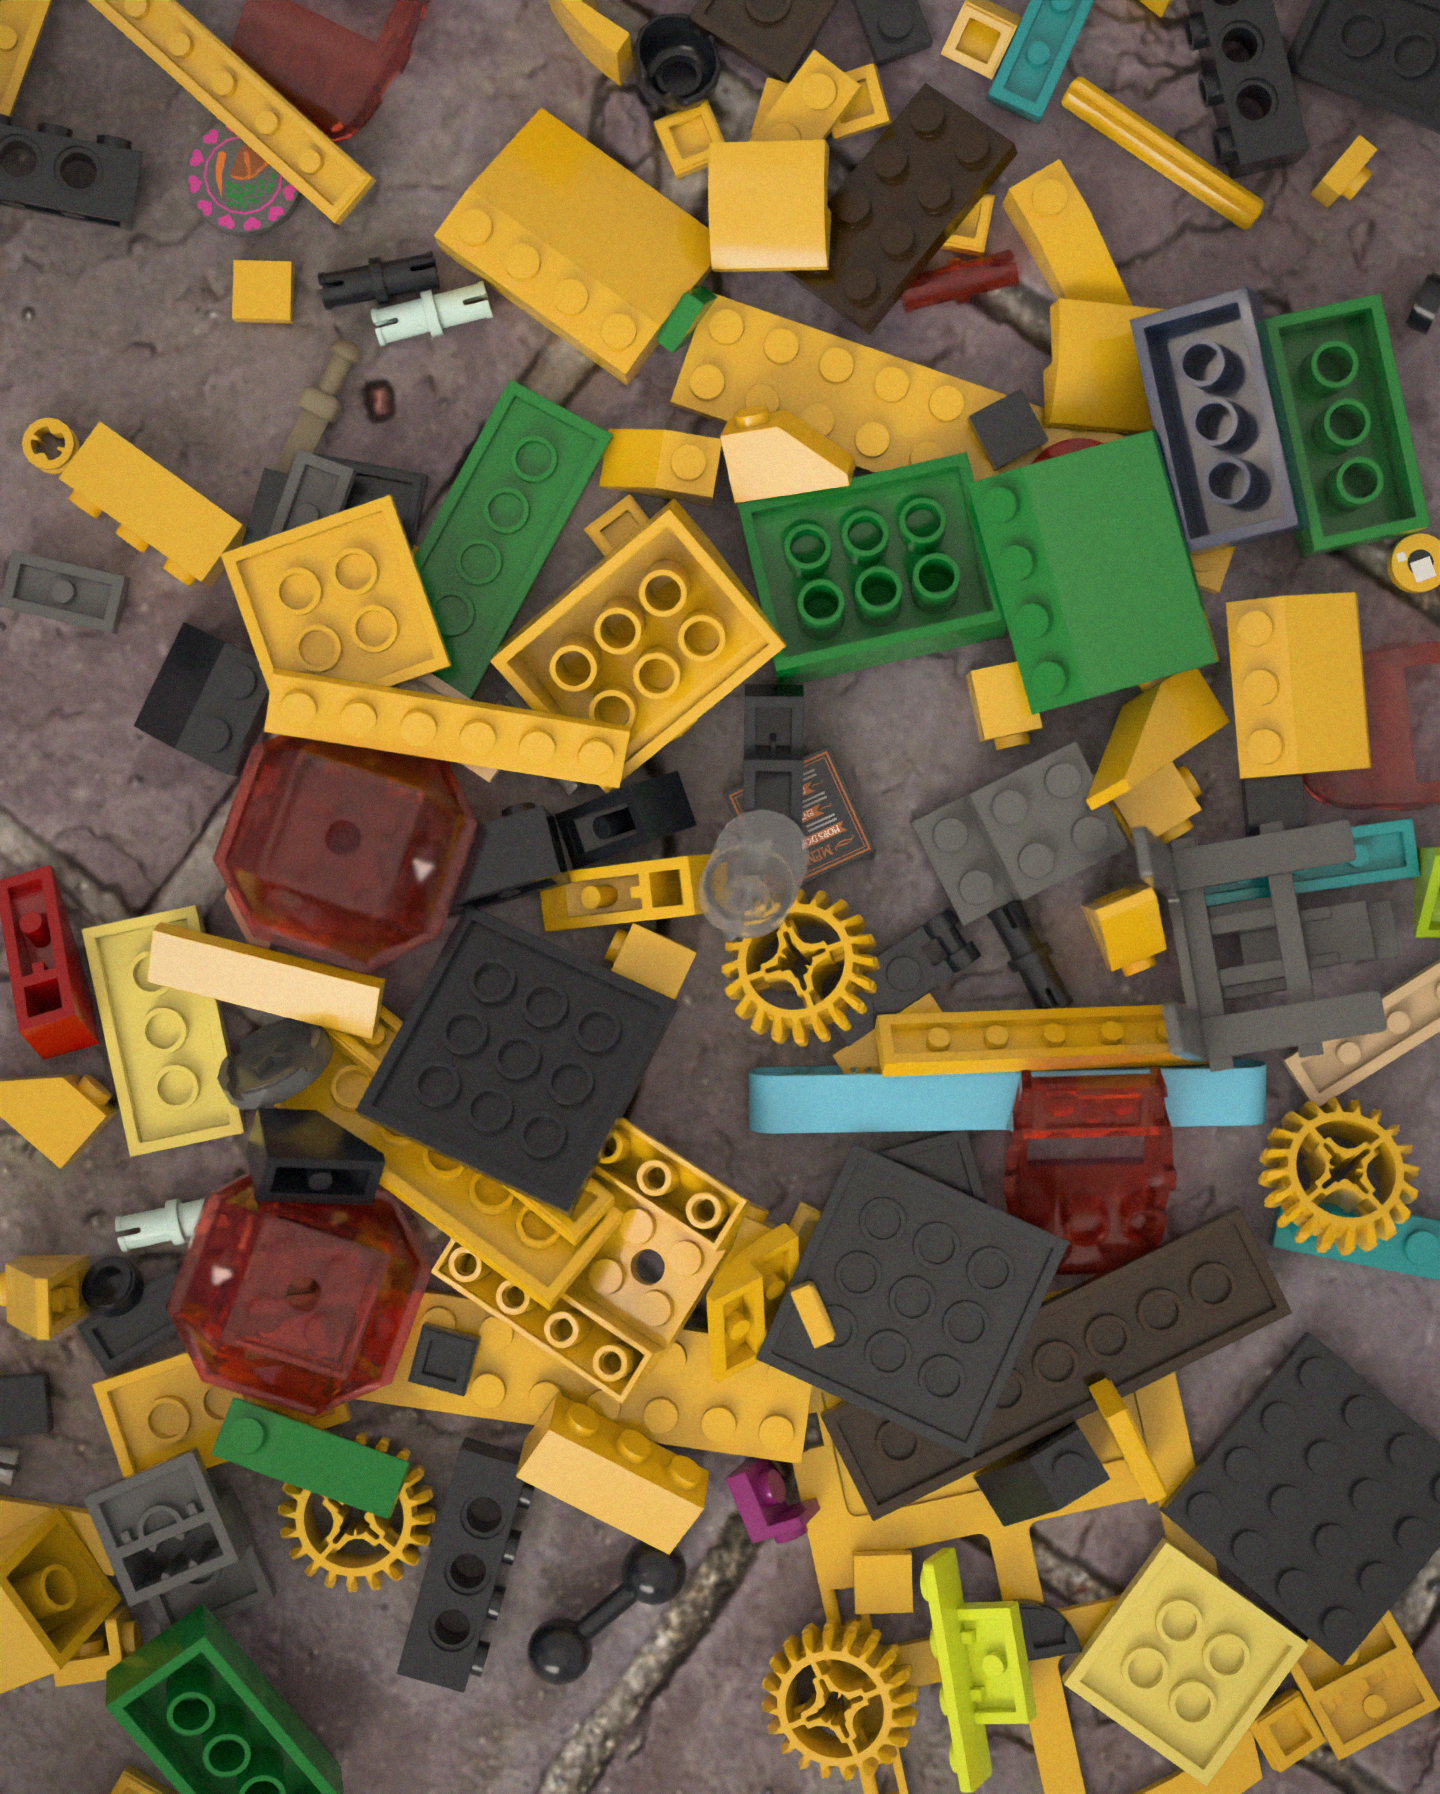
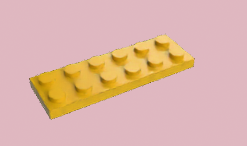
M333 1044L331 1061L322 1074L303 1091L281 1103L274 1104L278 1109L316 1110L382 1152L385 1158V1166L379 1182L382 1187L549 1311L622 1222L623 1213L612 1206L583 1239L574 1246L501 1184L360 1117L355 1110L373 1077Z

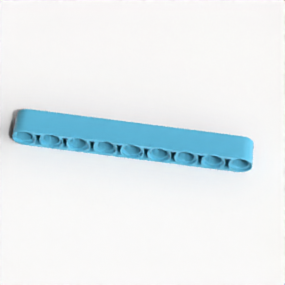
M1233 1058L1235 1069L1210 1072L1209 1064L888 1077H882V1073L872 1072L871 1067H866L864 1069L865 1073H859V1069L856 1067H851V1073H843L839 1065L758 1067L748 1071L749 1129L758 1133L782 1134L1258 1125L1266 1122L1267 1063L1256 1059Z

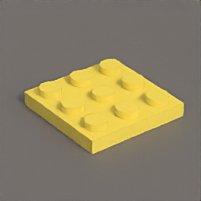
M1162 1537L1061 1679L1065 1686L1207 1787L1309 1644L1301 1635Z

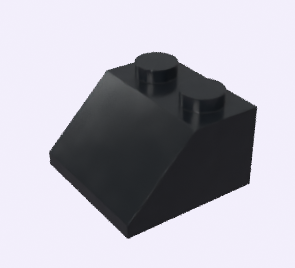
M183 622L134 723V727L225 774L240 777L265 725L270 695L257 657Z

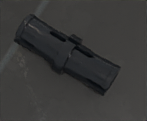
M433 251L382 262L379 256L369 258V265L328 273H318L319 285L323 288L320 289L326 311L332 310L335 307L376 300L378 305L390 303L391 296L432 288L440 289Z
M1014 900L1006 904L1015 922V927H1011L1001 907L988 913L987 917L992 921L1012 958L1007 962L1012 973L1019 972L1037 1009H1053L1045 992L1046 988L1050 989L1060 1008L1073 1002L1072 996L1069 995L1049 958L1053 951L1048 942L1041 943L1022 905L1023 902Z

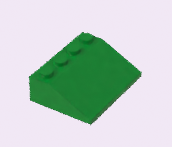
M1149 430L1022 466L968 484L1032 715L1219 662L1155 430Z
M967 452L854 477L849 486L737 504L759 607L786 643V647L771 658L777 685H795L1005 636L1007 623L968 488V484L973 483L974 478Z

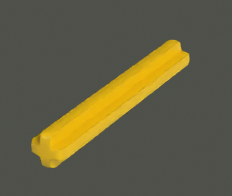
M1076 77L1065 91L1061 100L1064 108L1241 229H1249L1263 211L1265 204L1261 198L1084 77Z

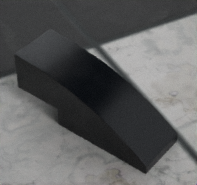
M745 684L742 872L801 873L803 685Z

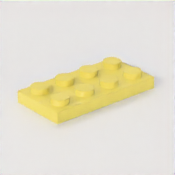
M200 905L81 929L130 1157L237 1135L248 1131L244 1110L230 1104L217 1079L220 1066L225 1057L229 1055L233 1061L220 1000L147 982L154 928L159 922L206 933Z

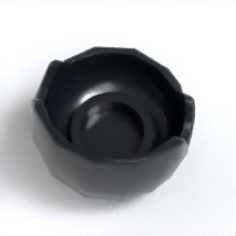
M684 13L657 15L640 28L633 47V72L640 90L649 100L669 111H686L698 108L715 93L722 72V64L713 35H707L698 30L691 22L690 16Z

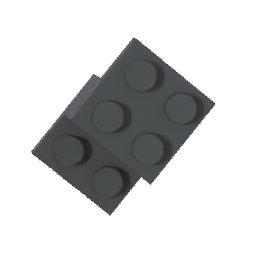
M1076 741L910 822L961 926L1014 900L1023 901L1129 848L1107 803L1091 810L1086 802L1094 777Z
M197 1447L90 1491L83 1497L129 1607L149 1600L162 1632L202 1603L220 1621L270 1600L276 1595L277 1590L233 1486L216 1492ZM192 1536L197 1539L189 1548L182 1553H178L168 1565L154 1570L147 1558L154 1555L159 1561L182 1541Z

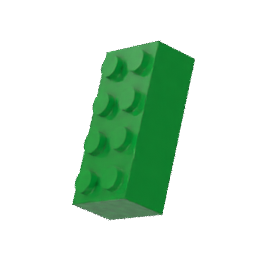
M1381 293L1265 318L1311 528L1295 531L1300 559L1415 534L1431 526Z
M204 1603L106 1672L105 1707L180 1794H344L340 1765Z

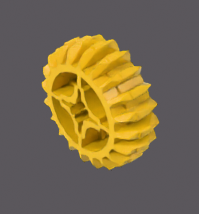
M795 888L791 904H787L780 893H772V910L766 912L759 904H752L750 909L757 920L751 926L745 921H735V929L744 937L742 942L734 940L725 942V950L738 958L721 965L722 973L726 977L736 979L725 988V993L731 1000H740L735 1008V1013L742 1020L753 1017L751 1029L758 1035H762L771 1028V1038L778 1044H783L792 1031L798 1046H807L810 1039V1030L814 1029L822 1042H829L831 1032L828 1025L835 1021L843 1031L850 1030L851 1023L844 1014L850 1008L858 1014L866 1013L867 1006L857 996L859 992L871 994L877 990V984L872 979L863 976V974L873 973L880 969V961L877 957L865 955L877 946L875 938L872 934H861L866 926V922L860 914L848 917L850 906L846 901L839 899L830 906V898L825 891L818 890L809 903L802 888ZM797 927H822L835 933L840 937L841 941L830 945L825 941L814 944L805 943L804 939L799 935ZM778 936L779 947L777 953L771 960L760 964L761 970L758 971L765 949ZM794 947L812 964L811 966L805 965L809 970L803 975L807 987L790 970V968L796 969L793 963L798 960ZM844 963L840 981L835 989L824 999L822 987L825 979L830 974L840 970V964ZM774 989L777 993L786 990L796 991L803 1001L805 1009L788 1010L778 1008L766 1002L761 993Z
M1336 1096L1328 1099L1327 1103L1322 1105V1108L1312 1100L1304 1103L1300 1108V1115L1294 1111H1289L1281 1119L1283 1128L1275 1127L1268 1134L1267 1141L1272 1147L1265 1148L1260 1153L1259 1161L1270 1169L1263 1171L1259 1175L1258 1184L1275 1189L1264 1199V1207L1275 1208L1281 1206L1284 1213L1276 1221L1277 1227H1287L1291 1222L1299 1227L1295 1233V1243L1302 1244L1311 1235L1316 1236L1315 1246L1317 1253L1328 1251L1333 1242H1335L1341 1256L1351 1254L1355 1250L1356 1244L1363 1251L1368 1252L1377 1246V1237L1388 1241L1397 1233L1395 1224H1403L1411 1216V1211L1405 1204H1410L1416 1200L1419 1190L1407 1182L1412 1181L1419 1175V1167L1403 1163V1160L1413 1152V1145H1396L1393 1138L1400 1132V1125L1393 1124L1386 1130L1378 1124L1382 1115L1381 1109H1373L1365 1117L1361 1115L1359 1099L1351 1100L1344 1110H1342ZM1322 1136L1340 1137L1354 1143L1357 1147L1343 1148L1337 1145L1330 1137L1324 1139ZM1298 1150L1305 1157L1302 1163L1310 1173L1311 1182L1306 1191L1303 1190L1297 1174L1296 1161ZM1370 1161L1374 1164L1379 1179L1378 1200L1373 1195L1376 1189L1371 1185L1367 1177V1167ZM1349 1164H1354V1167L1345 1175L1347 1179H1343L1340 1182L1335 1181L1326 1189L1322 1188V1185L1331 1177L1330 1173L1336 1172L1338 1169L1341 1171ZM1332 1203L1338 1205L1346 1214L1353 1212L1356 1217L1337 1216L1321 1209L1318 1205Z
M359 1432L355 1441L368 1446V1434L366 1432ZM381 1437L375 1449L386 1453L390 1446V1438ZM402 1448L396 1457L407 1461L411 1452L407 1448ZM417 1465L409 1470L400 1492L399 1499L404 1516L401 1534L390 1525L392 1519H386L366 1512L364 1518L362 1516L359 1522L353 1520L343 1531L341 1529L349 1517L347 1514L351 1506L322 1496L325 1498L322 1504L331 1512L334 1520L333 1528L324 1537L318 1529L313 1515L314 1493L284 1483L282 1490L294 1499L282 1501L278 1506V1513L295 1520L283 1525L280 1529V1534L282 1538L299 1537L300 1540L289 1551L291 1558L298 1559L308 1554L312 1559L309 1561L304 1572L310 1577L316 1574L320 1566L328 1570L329 1573L324 1583L327 1588H333L340 1575L347 1576L346 1586L350 1593L358 1590L361 1576L366 1577L368 1585L372 1590L380 1589L383 1584L382 1570L394 1581L400 1580L404 1574L401 1561L408 1565L416 1566L421 1558V1554L415 1545L428 1546L431 1541L432 1533L421 1525L433 1523L437 1517L435 1509L419 1505L432 1499L435 1494L433 1486L415 1487L414 1485L424 1476L426 1472L424 1466ZM353 1539H364L374 1547L378 1543L385 1547L380 1551L369 1554H353L341 1550L344 1544Z
M834 1617L827 1620L823 1627V1633L814 1623H810L802 1630V1639L794 1634L788 1636L783 1643L784 1652H775L769 1662L774 1672L767 1673L762 1682V1688L771 1693L763 1700L762 1711L776 1715L768 1725V1734L785 1733L787 1737L780 1746L781 1754L790 1753L796 1748L802 1753L798 1763L800 1770L806 1769L812 1760L820 1763L819 1771L822 1779L830 1776L834 1766L839 1767L840 1773L846 1782L853 1779L857 1766L869 1777L876 1772L879 1766L878 1760L886 1765L891 1764L897 1756L896 1747H906L911 1737L907 1727L914 1726L918 1718V1710L910 1706V1704L916 1702L919 1696L918 1687L905 1683L913 1672L912 1664L895 1665L893 1663L900 1649L898 1644L890 1645L885 1650L881 1649L878 1646L882 1636L880 1629H874L867 1639L859 1636L861 1627L858 1620L851 1621L845 1633L841 1632L840 1626ZM842 1661L851 1663L864 1672H852L845 1667ZM811 1664L815 1672V1677L812 1681L816 1692L812 1693L806 1703L801 1704L797 1689L798 1676L803 1668ZM834 1691L838 1692V1699L843 1694L848 1700H852L846 1707L842 1706V1700L837 1704L832 1698L829 1700L828 1698ZM880 1694L884 1708L883 1723L876 1730L868 1733L864 1724L867 1719L864 1706L869 1705L873 1696ZM818 1726H825L830 1728L836 1733L837 1736H834L823 1731Z

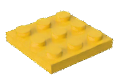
M391 495L221 554L269 693L274 668L393 687L452 666Z

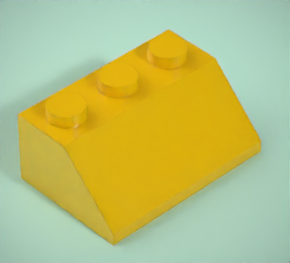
M1357 592L1286 595L1225 602L1240 779L1372 768Z

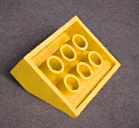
M542 107L468 187L434 234L441 252L484 281L488 286L627 386L659 344L656 336L682 295L686 291L700 286L712 270L708 227Z
M674 498L502 643L490 662L534 711L629 726L630 735L622 781L786 647V643L714 544ZM599 785L606 794L613 789V787Z

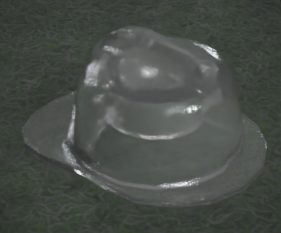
M761 809L742 813L728 822L719 835L700 878L697 896L701 911L712 925L725 932L726 939L735 941L737 937L765 936L779 928L789 915L806 875L810 856L806 836L798 825L779 812Z

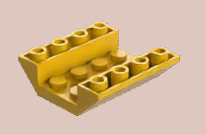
M622 1117L592 1175L595 1181L615 1196L613 1206L623 1213L622 1222L550 1311L452 1238L431 1270V1273L621 1404L626 1403L674 1344L731 1251L749 1203L748 1199ZM648 1249L656 1251L662 1257L665 1265L664 1274L656 1283H649L643 1280L637 1270L639 1256Z

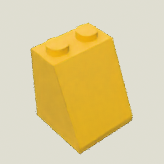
M58 1507L45 1512L0 1539V1694L60 1671L122 1600Z

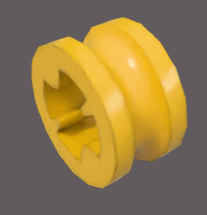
M50 417L38 419L30 424L24 432L22 440L23 453L28 461L43 472L50 474L62 473L80 449L79 439L74 431L59 419ZM48 432H51L58 439H65V447H57L62 452L61 455L54 460L45 453H38L37 450L38 444L45 445L41 437Z

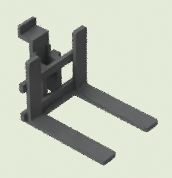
M1281 820L1259 824L1260 835L1201 846H1197L1194 836L1171 840L1172 850L1146 826L1133 828L1140 876L1168 899L1186 1006L1177 1002L1162 1004L1171 1055L1195 1062L1209 1061L1210 1072L1235 1069L1233 1056L1298 1046L1300 1058L1324 1054L1322 1042L1380 1033L1386 1030L1387 1024L1382 996L1377 990L1318 1000L1314 999L1312 986L1314 984L1311 969L1358 961L1372 962L1396 958L1400 954L1392 905L1388 900L1372 903L1362 900L1300 910L1292 872L1353 862L1356 859V851L1349 821L1340 820L1285 830ZM1268 877L1270 897L1207 907L1204 891L1206 887ZM1239 935L1244 965L1218 970L1213 939ZM1288 990L1290 1000L1288 1005L1227 1015L1225 1013L1224 1001Z

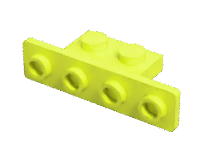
M943 1547L923 1562L920 1588L923 1598L929 1602L932 1620L930 1647L933 1656L939 1662L942 1679L939 1693L940 1706L943 1714L948 1716L952 1739L949 1748L950 1765L953 1772L958 1775L960 1791L962 1793H973L992 1775L985 1724H1029L1037 1716L1018 1601L964 1603L956 1550L954 1547Z

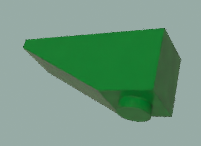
M233 1397L211 1453L214 1456L260 1474L386 1519H391L412 1464L409 1461L261 1404Z

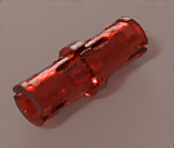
M1006 249L1004 252L961 262L960 258L956 257L948 259L944 267L921 272L900 297V301L904 300V303H902L904 313L908 314L915 310L955 301V304L959 306L969 303V297L1019 286L1016 262L1011 263V260H1014L1012 250Z

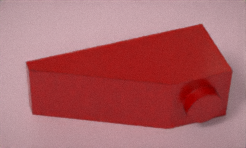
M51 865L1 879L0 917L19 1033L43 1060L99 1044L91 993L54 869Z

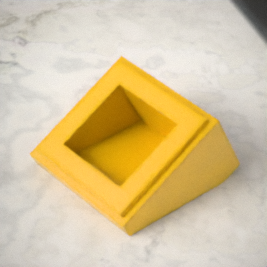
M965 0L941 55L993 80L1014 38L1022 17L989 0Z

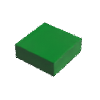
M703 285L686 291L657 334V342L672 353L687 345L694 334L695 328L718 296Z

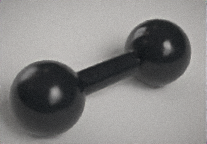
M643 1541L633 1545L625 1555L622 1563V1584L577 1622L569 1618L556 1617L544 1621L533 1631L527 1646L528 1662L533 1672L543 1681L554 1685H565L579 1679L591 1663L593 1654L591 1640L637 1601L648 1605H661L671 1601L680 1593L687 1577V1566L681 1551L675 1547L670 1555Z

